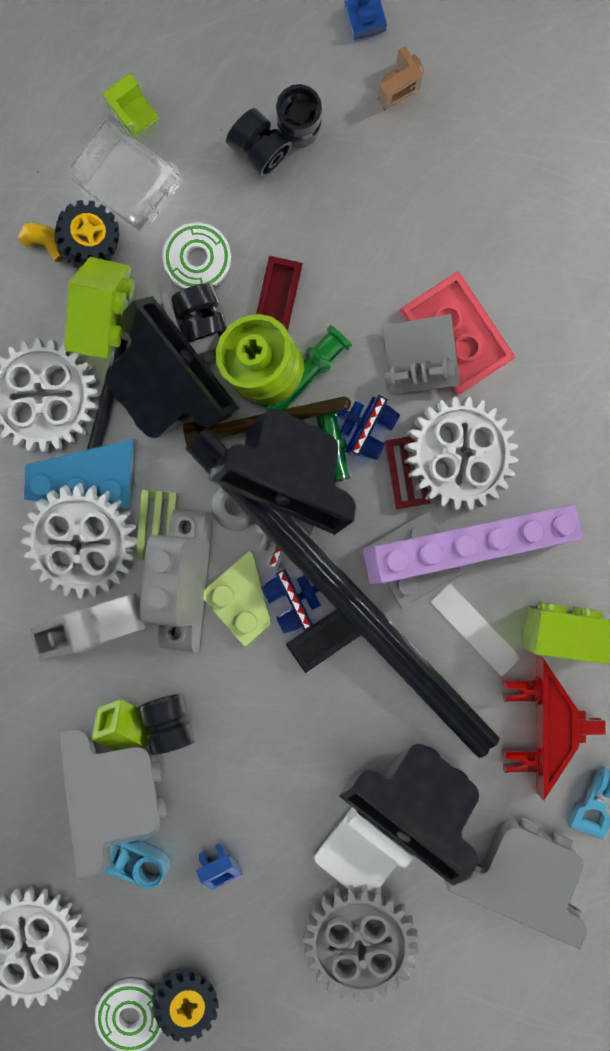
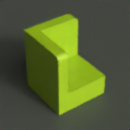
M131 73L102 93L108 108L132 140L159 120L157 113L143 96L139 83Z
M120 699L97 708L91 740L113 751L133 747L144 749L147 748L146 735L150 727L145 726L144 722H142L137 707Z

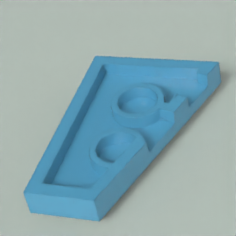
M134 438L25 465L24 500L39 501L42 498L48 501L47 494L52 490L60 496V488L67 485L73 493L74 487L81 483L84 493H87L89 488L94 485L97 488L98 497L109 491L108 502L110 504L121 500L119 508H130Z

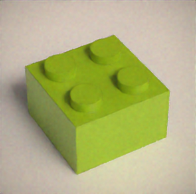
M89 257L68 282L65 350L107 359L114 347L119 348L123 333H126L122 326V313L128 307V300H132L135 289V280L130 279L131 265Z
M538 602L537 608L527 607L522 641L523 649L538 655L609 664L610 619L603 618L604 611L573 606L572 613H568V606Z

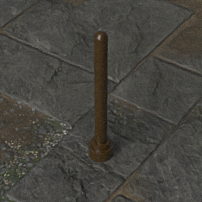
M343 396L283 409L282 411L300 420L348 410L351 406V401L348 397ZM263 414L215 424L208 427V429L217 438L247 432L248 428ZM196 422L185 423L183 425L186 445L188 446L207 427H202Z

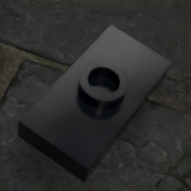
M335 609L285 645L306 674L361 636V634Z

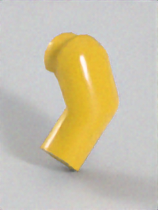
M34 222L22 226V230L18 234L22 245L26 247L34 246L35 244L44 245L55 263L63 261L64 255L59 254L57 251L55 230L52 227Z

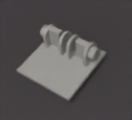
M451 314L382 325L388 371L384 372L386 385L390 384L391 395L460 385Z

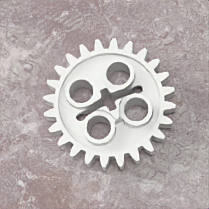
M35 338L33 348L24 340L21 341L20 352H17L12 347H8L11 358L6 360L0 357V364L2 365L0 368V428L5 427L1 437L9 439L14 436L13 445L21 447L26 441V450L34 452L38 443L40 450L44 453H48L50 443L57 450H62L63 439L71 444H75L72 433L76 431L85 435L86 432L81 426L83 421L87 423L94 422L87 415L88 410H98V406L90 402V398L99 396L100 392L89 387L97 381V378L94 375L85 376L91 369V366L87 362L79 364L82 355L74 352L69 356L70 351L65 350V343L57 351V342L53 339L49 340L46 348L39 338ZM59 369L65 370L66 377L64 382L57 386L52 385V374ZM29 371L31 377L28 385L19 388L17 386V377L22 372ZM42 389L50 394L72 391L71 397H42V403L32 397L17 400L11 399V396L14 394L40 395ZM59 404H66L68 409L66 417L55 421L53 418L54 408ZM24 406H30L32 408L30 420L21 423L18 417L19 411Z
M457 396L449 400V407L441 400L436 403L437 412L431 407L424 410L427 420L421 417L415 419L414 423L420 430H410L407 434L415 440L414 443L404 446L405 450L413 452V456L404 460V463L415 466V470L410 472L408 477L419 476L420 482L416 485L415 489L419 490L427 487L429 490L425 497L426 500H430L436 495L439 496L438 507L445 506L448 501H450L451 511L459 510L461 503H463L466 511L472 510L474 508V501L479 507L486 506V496L491 500L499 498L495 488L505 490L509 487L503 478L515 476V473L508 468V465L517 463L519 459L510 456L509 451L518 448V444L508 443L507 440L514 434V430L503 431L502 427L507 422V419L503 418L496 421L494 417L497 408L485 412V401L483 400L478 402L475 407H472L471 397L465 398L461 406ZM463 423L466 424V426H467V430H466V433L464 434V437H463V428H462V424H463ZM441 426H446L451 430L453 434L451 443L441 439L439 433ZM475 431H480L484 434L486 438L484 448L479 447L475 443ZM461 448V452L467 454V458L461 460V456L456 454L455 450ZM438 460L444 461L449 467V473L446 478L439 476L436 472L435 466ZM472 465L478 466L482 471V479L479 483L475 482L470 476ZM458 473L459 478L461 480L460 485L456 484V476L458 475Z
M81 483L74 487L73 493L67 485H64L60 488V496L52 490L47 494L48 501L41 498L35 503L39 510L33 509L27 514L33 522L26 523L22 528L26 532L31 533V535L21 540L22 544L31 546V549L24 554V558H35L36 562L29 569L31 571L38 569L43 571L39 578L40 582L48 578L53 580L50 590L53 591L59 585L64 586V596H68L73 589H76L78 598H82L88 589L90 594L95 597L100 592V586L108 592L113 587L112 581L119 584L124 578L121 572L128 573L132 566L126 560H133L137 553L128 547L135 546L138 539L130 537L128 534L136 528V525L125 524V519L131 513L129 511L119 513L117 509L122 501L118 500L110 504L108 502L109 491L98 497L97 488L94 485L89 488L87 493H84ZM56 516L67 520L69 525L68 531L58 528L55 522ZM90 517L99 518L104 524V531L93 529L90 525ZM77 535H79L80 541H82V542H88V543H87L86 545H84L83 547H81L80 541L72 540V539H74ZM50 538L55 540H63L64 542L51 543ZM101 539H109L111 541V544L97 541ZM57 551L65 552L70 558V564L61 563L57 558ZM95 551L102 554L105 558V565L96 564L91 558V552Z
M30 887L24 897L19 889H15L11 894V900L5 894L0 897V1001L8 994L11 995V1006H15L20 998H24L26 1008L31 1006L34 998H37L38 1003L44 1006L48 1000V994L56 1001L61 994V989L68 992L73 984L71 979H78L81 973L78 966H83L87 959L81 952H84L88 947L87 941L79 939L84 936L87 929L86 927L75 926L81 915L70 916L68 912L73 904L70 902L61 907L59 905L60 894L56 895L51 901L48 899V889L45 888L39 897H36L34 888ZM20 917L25 919L26 925H24ZM35 919L46 921L49 925V930H40L35 924ZM1 929L12 931L15 940H8L3 937ZM44 954L54 955L58 959L59 964H49L45 960ZM10 964H19L23 968L24 974L15 973L11 969ZM33 969H35V971H36V973L39 975V977H36V976L34 975Z

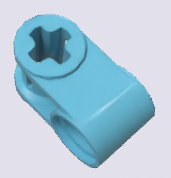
M140 840L109 847L111 866L107 867L105 873L111 876L122 878L144 889H153L160 885L169 871L170 860L168 855L163 850ZM144 862H154L159 868V874L151 875L147 873L144 869Z

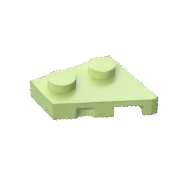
M250 550L204 590L203 596L204 601L244 647L272 624L255 556Z

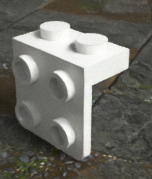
M351 807L315 854L316 864L346 888L352 884L355 892L361 893L363 885L367 884L368 894L372 895L378 887L382 886L398 864L406 869L414 858L412 853L353 807Z

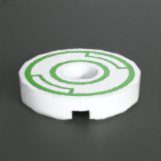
M201 222L184 224L174 230L166 240L162 254L166 273L171 281L182 290L199 284H213L215 288L218 287L230 273L232 264L230 245L223 233L212 225ZM194 250H202L207 254V260L201 266H192L188 262L189 254Z
M128 978L116 981L103 993L96 1006L94 1021L97 1033L103 1042L115 1051H144L157 1041L162 1032L152 1011V995L156 991L150 987L151 984L144 980ZM125 1008H134L139 1013L140 1019L135 1023H128L122 1018L121 1011Z

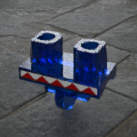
M381 395L371 397L362 417H359L364 405L358 401L354 402L350 411L338 412L337 416L345 421L340 433L349 437L353 427L356 426L347 444V448H345V453L352 457L362 456L372 460L379 458L385 443L370 436L374 426L378 425L387 431H392L400 417L398 412L386 405L388 399Z
M286 569L275 573L277 577L271 579L261 589L269 604L287 596L292 608L276 616L283 633L303 628L305 631L313 627V623L301 600L306 598L311 610L321 606L315 594L319 590L315 585L311 586L308 578L303 575L296 579L302 590L297 593Z

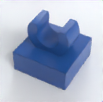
M381 0L345 1L344 8L353 40L387 30V21Z
M220 844L215 845L218 857L213 862H209V858L204 852L199 853V862L203 867L197 869L196 872L200 883L211 891L243 875L238 862L228 855L227 850Z

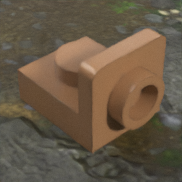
M405 46L398 50L396 64L401 72L398 70L390 72L379 84L378 101L384 110L420 90L424 73L423 66L419 58L415 54L411 55Z

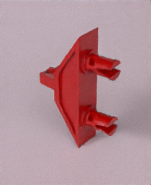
M536 655V677L534 680H503L505 688L520 691L502 694L504 703L535 702L536 748L534 751L504 750L503 756L506 759L519 762L503 764L504 773L535 772L537 794L544 801L578 750L579 743H586V735L606 734V721L601 720V718L586 717L585 710H578L544 658Z

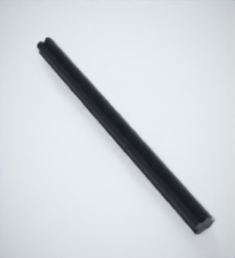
M208 427L185 448L209 475L211 474L213 464L228 451ZM220 485L478 758L486 756L489 750L498 744L500 737L290 515Z

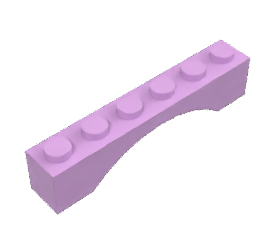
M573 504L363 548L362 550L369 583L377 584L584 538L577 506Z

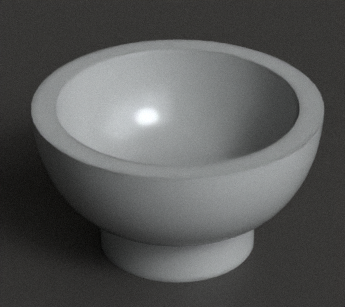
M222 487L216 491L211 507L213 516L219 525L230 531H243L255 524Z

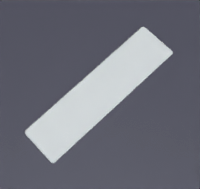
M451 583L445 586L430 601L500 676H503L521 659L512 647Z

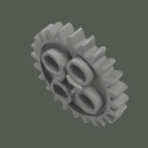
M351 884L348 887V895H343L337 888L334 893V901L327 896H323V908L313 907L312 916L314 918H307L306 929L309 931H305L303 942L308 944L304 948V957H311L308 964L309 970L318 969L317 982L328 979V992L338 986L340 987V998L342 999L348 991L353 992L355 1002H358L361 993H366L368 1000L373 1001V991L378 990L385 998L387 997L388 985L395 990L399 989L398 977L404 980L409 979L408 968H415L416 966L413 955L418 954V943L414 942L418 940L417 929L411 928L413 926L412 915L404 916L406 913L405 904L402 903L394 907L393 894L384 900L381 898L380 887L372 895L368 894L367 884L363 885L361 893H356ZM377 919L383 924L379 927H372L367 922ZM335 925H343L346 926L348 930L345 932H337L332 927ZM379 953H384L388 955L389 958L386 960H378L375 959L373 956ZM350 959L354 964L348 966L341 964L339 961Z

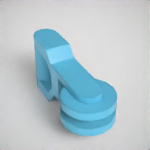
M603 766L595 774L584 801L575 805L569 819V827L599 839L605 838L610 826V817L605 810L607 807L605 800L595 797V794H603L604 797L610 798L609 768ZM590 809L601 811L602 815L599 822L584 818L585 811Z

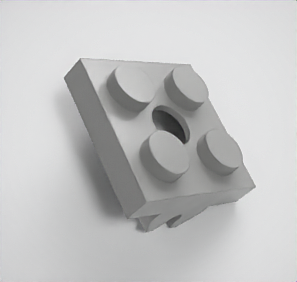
M426 512L388 533L366 548L440 532L430 514ZM460 566L386 583L402 609L460 576L463 572Z

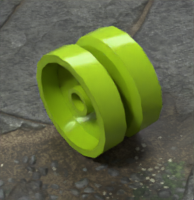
M262 314L243 316L230 324L220 336L216 348V365L223 378L249 403L262 406L279 403L289 397L299 386L304 373L303 355L284 325L275 318Z

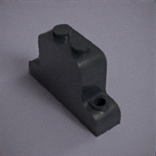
M150 296L134 300L122 313L121 321L124 330L131 339V345L108 368L105 380L107 386L113 392L114 398L130 414L137 428L148 437L157 438L179 428L190 416L200 426L211 427L234 415L240 409L156 299Z
M276 408L267 410L248 428L245 444H236L230 447L212 466L210 481L333 535L355 520L356 504L349 493L339 489L334 483L338 456V444L335 438L318 427L293 417L285 411Z
M415 744L395 758L384 777L376 771L366 770L346 784L339 795L341 799L452 886L471 878L477 866L478 857L474 848L463 839L462 830L479 800V792L476 785L468 779L463 771L452 767L443 760L435 749L423 744Z

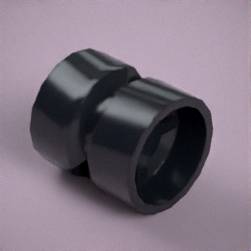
M303 84L291 85L284 89L278 96L276 103L278 130L292 142L293 147H307L315 142L321 131V99L314 89Z
M252 108L245 112L231 127L226 137V144L240 157L247 156V164L260 177H265L273 172L285 159L292 147V142L278 129L271 130V122L257 108Z
M213 284L191 286L171 296L176 317L183 319V323L180 325L181 333L188 342L216 333L220 337L227 329L223 313L216 310L220 302Z
M182 693L157 698L138 706L142 722H144L145 726L151 727V730L146 735L151 755L175 751L195 742L191 723L182 720L186 714V705Z

